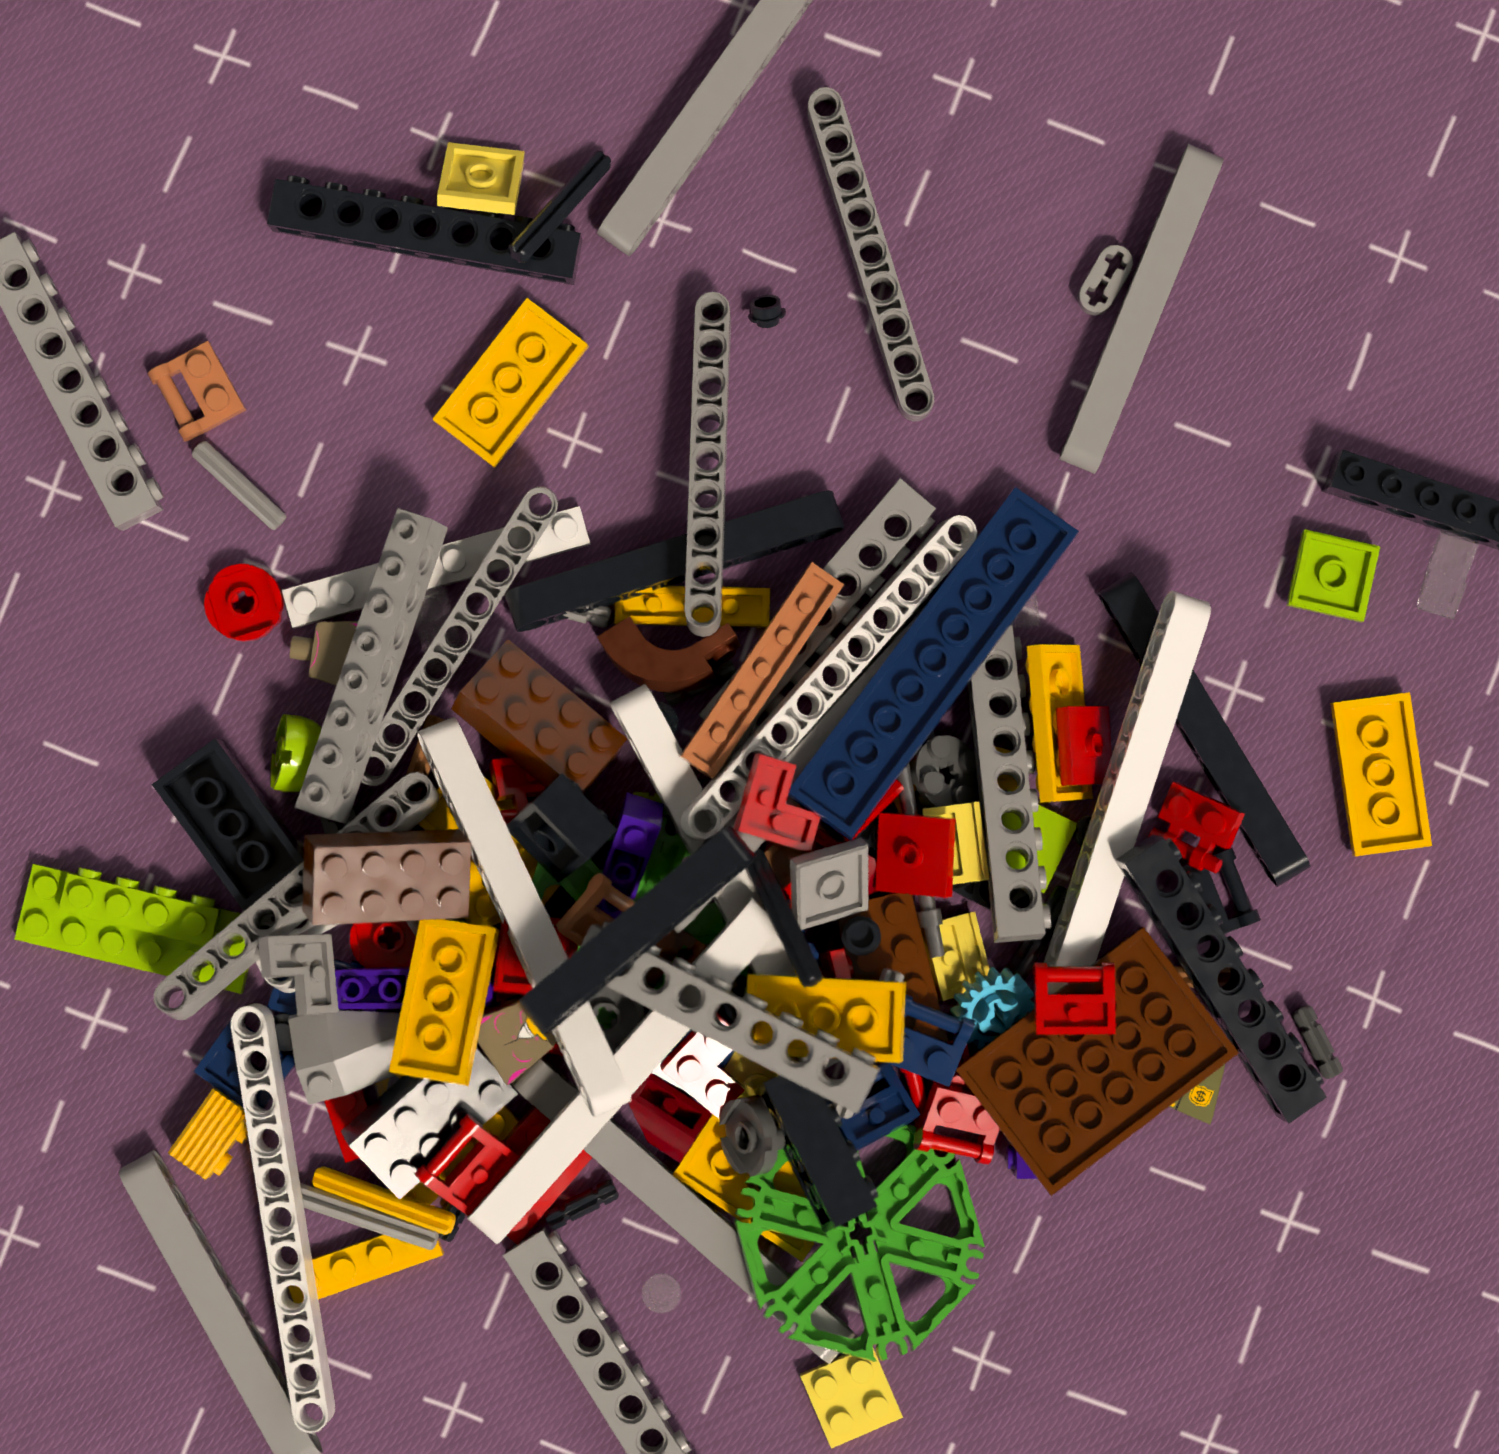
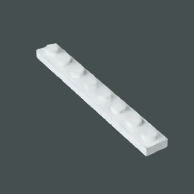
M580 506L555 513L524 563L591 545ZM516 526L509 532V541L514 547L523 548L530 543L531 535L525 527ZM504 528L442 545L427 591L473 578ZM495 559L489 563L488 573L509 568L505 561ZM378 563L282 590L292 628L362 610Z

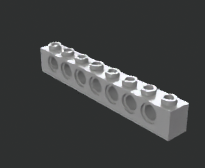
M13 232L0 239V306L114 526L124 531L163 511L164 509L159 501L164 498L163 492L155 478L148 479L141 467L146 464V460L136 443L130 445L124 434V431L129 429L118 409L112 411L106 399L111 393L101 375L95 377L88 364L93 362V358L83 341L76 342L71 332V329L76 327L65 307L59 309L53 297L58 294V291L48 273L42 275L35 262L40 260V256L30 239L24 241L18 234ZM19 270H26V282L20 287H13L11 280L14 273ZM36 304H44V316L38 321H30V309ZM57 337L62 338L63 347L61 351L56 355H48L47 344L49 341ZM78 371L81 376L79 385L74 389L67 390L64 386L65 377L70 372ZM90 405H96L99 412L97 419L90 424H84L82 421L84 409ZM114 439L116 442L115 453L111 457L102 458L99 452L101 444L105 440ZM125 473H132L134 477L133 487L127 492H119L117 488L119 477Z
M901 478L823 568L824 571L836 579L840 576L851 577L855 581L856 591L850 596H841L839 594L836 596L828 608L831 613V620L826 625L815 627L806 641L805 651L797 655L760 709L757 719L764 711L770 714L785 698L780 692L789 682L796 685L808 672L810 667L805 663L814 652L822 656L835 640L831 632L837 625L841 623L846 627L861 610L855 605L865 593L872 597L885 582V579L881 576L882 572L889 564L896 568L911 551L905 546L916 534L921 539L935 523V520L930 516L936 508ZM892 517L901 519L905 523L906 532L900 537L888 535L884 528V523L887 519ZM865 547H874L880 552L881 561L873 567L865 566L860 561L859 552ZM729 680L699 714L700 718L703 720L706 718L727 687ZM756 723L752 731V734L759 727Z
M397 508L295 808L347 824L448 527L433 519Z
M1012 625L967 684L980 811L989 873L988 889L994 943L1041 939L1046 934L1045 928L1051 927L1049 905H1042L1041 889H1046L1047 887L1046 871L1044 866H1038L1037 851L1042 850V833L1040 827H1034L1033 812H1038V796L1036 788L1030 789L1028 775L1034 773V758L1032 750L1026 751L1024 736L1030 735V721L1028 712H1022L1020 698L1026 697V684L1024 674L1018 675L1016 660L1022 659V647L1020 637H1014ZM991 661L999 662L1004 667L1005 674L1001 677H993L986 671L985 664ZM993 699H1001L1007 703L1009 712L1005 715H997L990 709L989 702ZM997 737L1008 738L1012 742L1013 751L1010 753L997 751L993 745V740ZM1001 775L1012 776L1017 782V789L1012 792L1002 790L997 783V778ZM1005 813L1016 814L1021 820V828L1018 830L1005 828L1002 824L1001 816ZM1010 851L1021 853L1025 859V867L1022 869L1011 868L1006 862V853ZM1013 890L1024 891L1029 897V906L1026 908L1015 907L1010 901V892Z
M605 921L603 926L598 924L591 925L580 948L610 924V922ZM656 945L607 985V987L856 1114L860 1111L881 1069L873 1064L876 1057L856 1047L850 1053L837 1046L840 1041L837 1037L821 1029H818L815 1035L801 1028L804 1021L785 1011H782L779 1017L766 1010L768 1005L766 1001L750 993H746L745 997L742 998L730 992L733 985L719 977L711 975L709 980L695 974L697 969L695 965L678 957H675L674 961L671 962L659 956L662 949ZM654 966L661 968L666 975V982L659 990L653 989L647 982V973ZM687 985H694L701 991V1002L695 1008L687 1006L682 1000V992ZM723 1003H730L737 1010V1020L731 1026L722 1024L718 1019L717 1011ZM758 1021L769 1023L773 1029V1038L767 1044L759 1043L753 1036V1027ZM794 1039L803 1040L809 1047V1056L803 1062L795 1061L789 1055L788 1047ZM835 1057L844 1063L845 1074L842 1079L833 1080L825 1074L824 1064L828 1058Z
M546 1226L520 1241L519 1244H515L507 1249L503 1257L627 1454H688L692 1450L689 1441L681 1430L674 1432L667 1421L671 1414L661 1397L658 1396L654 1399L646 1387L650 1384V1380L639 1363L633 1366L625 1354V1352L630 1350L628 1344L618 1330L612 1333L604 1319L609 1317L599 1298L595 1297L591 1300L583 1287L588 1282L576 1263L570 1266L563 1253L567 1251V1248L559 1234L555 1230L549 1233ZM543 1262L555 1264L559 1271L558 1278L553 1281L543 1280L538 1274V1266ZM565 1295H571L578 1300L580 1309L574 1314H566L560 1310L558 1300ZM584 1329H594L599 1333L601 1342L595 1347H586L581 1343L579 1333ZM606 1362H614L620 1367L622 1374L618 1379L607 1380L601 1375L600 1367ZM633 1395L641 1400L643 1407L636 1413H628L621 1407V1400L626 1396ZM648 1429H656L662 1434L663 1441L658 1446H648L641 1438L642 1433Z

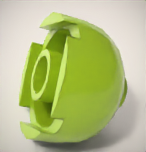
M282 715L275 736V741H278L276 754L272 753L270 766V787L273 790L282 792L301 791L322 727L315 721L298 715Z

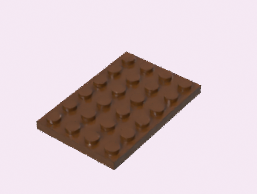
M1144 927L1139 928L1091 965L1101 966L1102 962H1114L1116 1034L1036 1035L1034 1008L965 1060L956 1069L957 1073L1050 1196L1062 1189L1239 1054ZM1068 982L1054 994H1102L1101 982Z

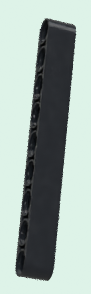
M833 491L818 492L725 521L723 570L820 540L844 530L845 526ZM707 531L698 534L695 538L696 543L702 546H709L716 540V536ZM687 534L527 583L507 591L505 598L515 630L517 632L533 630L568 619L569 617L563 616L567 614V611H576L579 614L585 613L599 606H609L622 600L625 601L647 594L635 592L650 587L654 591L660 589V587L663 588L685 582ZM706 569L700 570L695 574L694 579L713 572Z
M1130 572L1100 590L1098 596L1141 667L1159 613L1137 577ZM1192 670L1175 724L1222 802L1245 813L1239 830L1269 879L1278 887L1310 868V862L1196 673Z

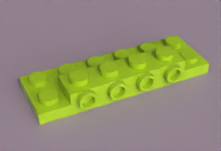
M33 864L14 940L169 976L242 913L214 907L215 899L192 894L191 901L177 898V890L154 885L153 892L139 889L140 881L117 876L115 883L102 880V872L79 867L78 873ZM244 939L233 942L230 947V956H237L244 950ZM207 965L200 971V982H206L212 978L214 974L213 965ZM249 968L223 990L242 994Z

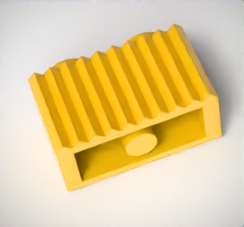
M216 1087L213 1088L170 1148L168 1154L205 1180L211 1177L213 1173L220 1176L233 1159V1156L228 1154L234 1143L238 1141L243 1144L248 1138L244 1108Z

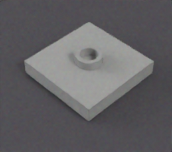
M862 838L790 859L791 909L801 930L868 910V844Z

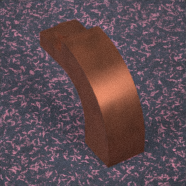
M630 616L597 637L611 661L627 678L640 686L645 684L648 689L668 693L695 690L717 680L710 666L715 663L719 665L727 662L736 654V649L741 647L735 632L729 623H726L712 635L706 636L688 648L681 650L661 649L652 645L644 638Z

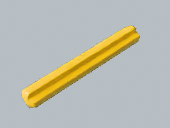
M325 1166L317 1168L314 1172L312 1184L315 1188L443 1235L451 1233L456 1221L454 1213L405 1195L399 1200L391 1190Z

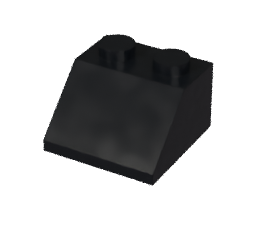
M563 773L548 784L506 824L510 834L558 883L587 862L617 831L610 823L607 814L601 809L596 808L583 795L579 785L568 779Z

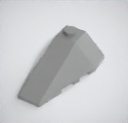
M338 1009L339 1012L331 1014L302 1016L295 1014L289 1016L288 1022L296 1072L308 1105L348 1095L396 1075L389 1072L401 1012H376V1009H363V1011Z

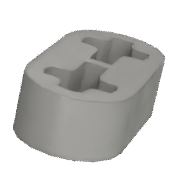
M1111 245L1105 248L1099 255L1078 294V304L1086 314L1092 316L1101 315L1112 305L1133 266V258L1125 247ZM1115 255H1119L1122 258L1120 264L1125 268L1124 270H1115L1110 279L1104 275L1109 267V263L1105 261V258L1112 259ZM1101 282L1106 285L1101 295L1106 302L1105 304L1098 302L1095 306H1092L1088 303L1090 296L1086 294V291L1094 292Z

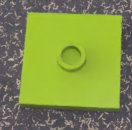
M1306 529L1303 530L1286 606L1356 622H1364L1380 546Z
M1038 804V812H1033L1034 827H1040L1042 833V850L1037 851L1038 866L1045 867L1048 887L1076 830L1077 823ZM1005 813L1001 816V821L1005 828L1009 830L1021 828V820L1016 814ZM1016 851L1006 853L1005 859L1011 868L1022 869L1025 867V859L1021 853ZM1041 889V893H1045L1046 889Z

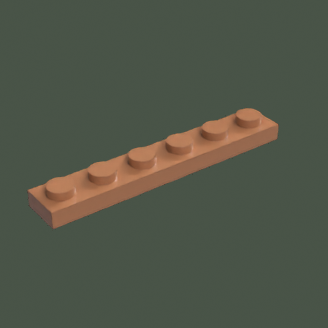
M813 562L808 565L679 756L709 778H715L844 586L842 582Z

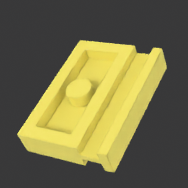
M979 802L922 809V815L956 818L953 884L989 880Z
M975 912L942 919L943 924L939 926L945 956L929 958L924 928H920L938 1001L952 999L957 993L964 994L966 989L962 983L967 981L973 984L976 981V972L979 971L983 977L988 976L990 968Z

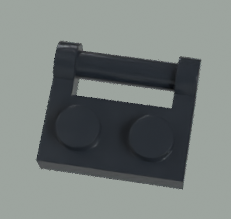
M1233 847L1212 854L1222 860L1220 869L1238 912V915L1228 919L1210 872L1206 869L1199 871L1189 866V864L1182 866L1185 872L1191 871L1200 882L1203 890L1199 894L1205 904H1212L1220 914L1223 923L1219 926L1224 934L1261 920L1258 910L1253 909L1234 863L1237 857ZM1167 872V876H1168V879H1169V881H1170V875H1169V872ZM1188 902L1180 905L1185 920L1190 914ZM1208 935L1201 937L1197 945L1209 941L1210 937Z

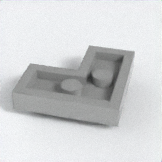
M331 934L267 936L258 938L262 978L294 976L298 1016L339 1012Z

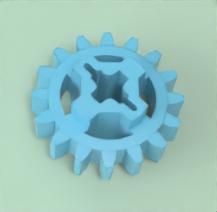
M990 967L986 977H983L978 971L975 973L976 981L973 984L967 981L962 983L966 989L964 994L957 993L954 995L959 1005L950 1008V1012L959 1019L965 1016L975 1020V1026L967 1044L973 1042L977 1049L983 1048L985 1043L988 1044L1025 1016L1027 1012L1035 1008V1004L1030 1000L1034 996L1032 990L1018 973L1013 975L1008 968H1004L1001 974H999L994 967Z

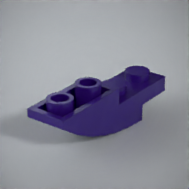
M410 966L336 969L338 1009H402ZM492 966L485 1007L496 1005V991H493L495 966Z

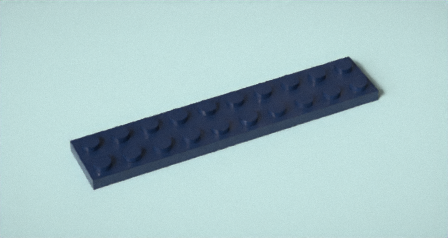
M1015 487L792 784L788 796L808 811L814 812L822 821L851 841L1077 537L1079 531Z

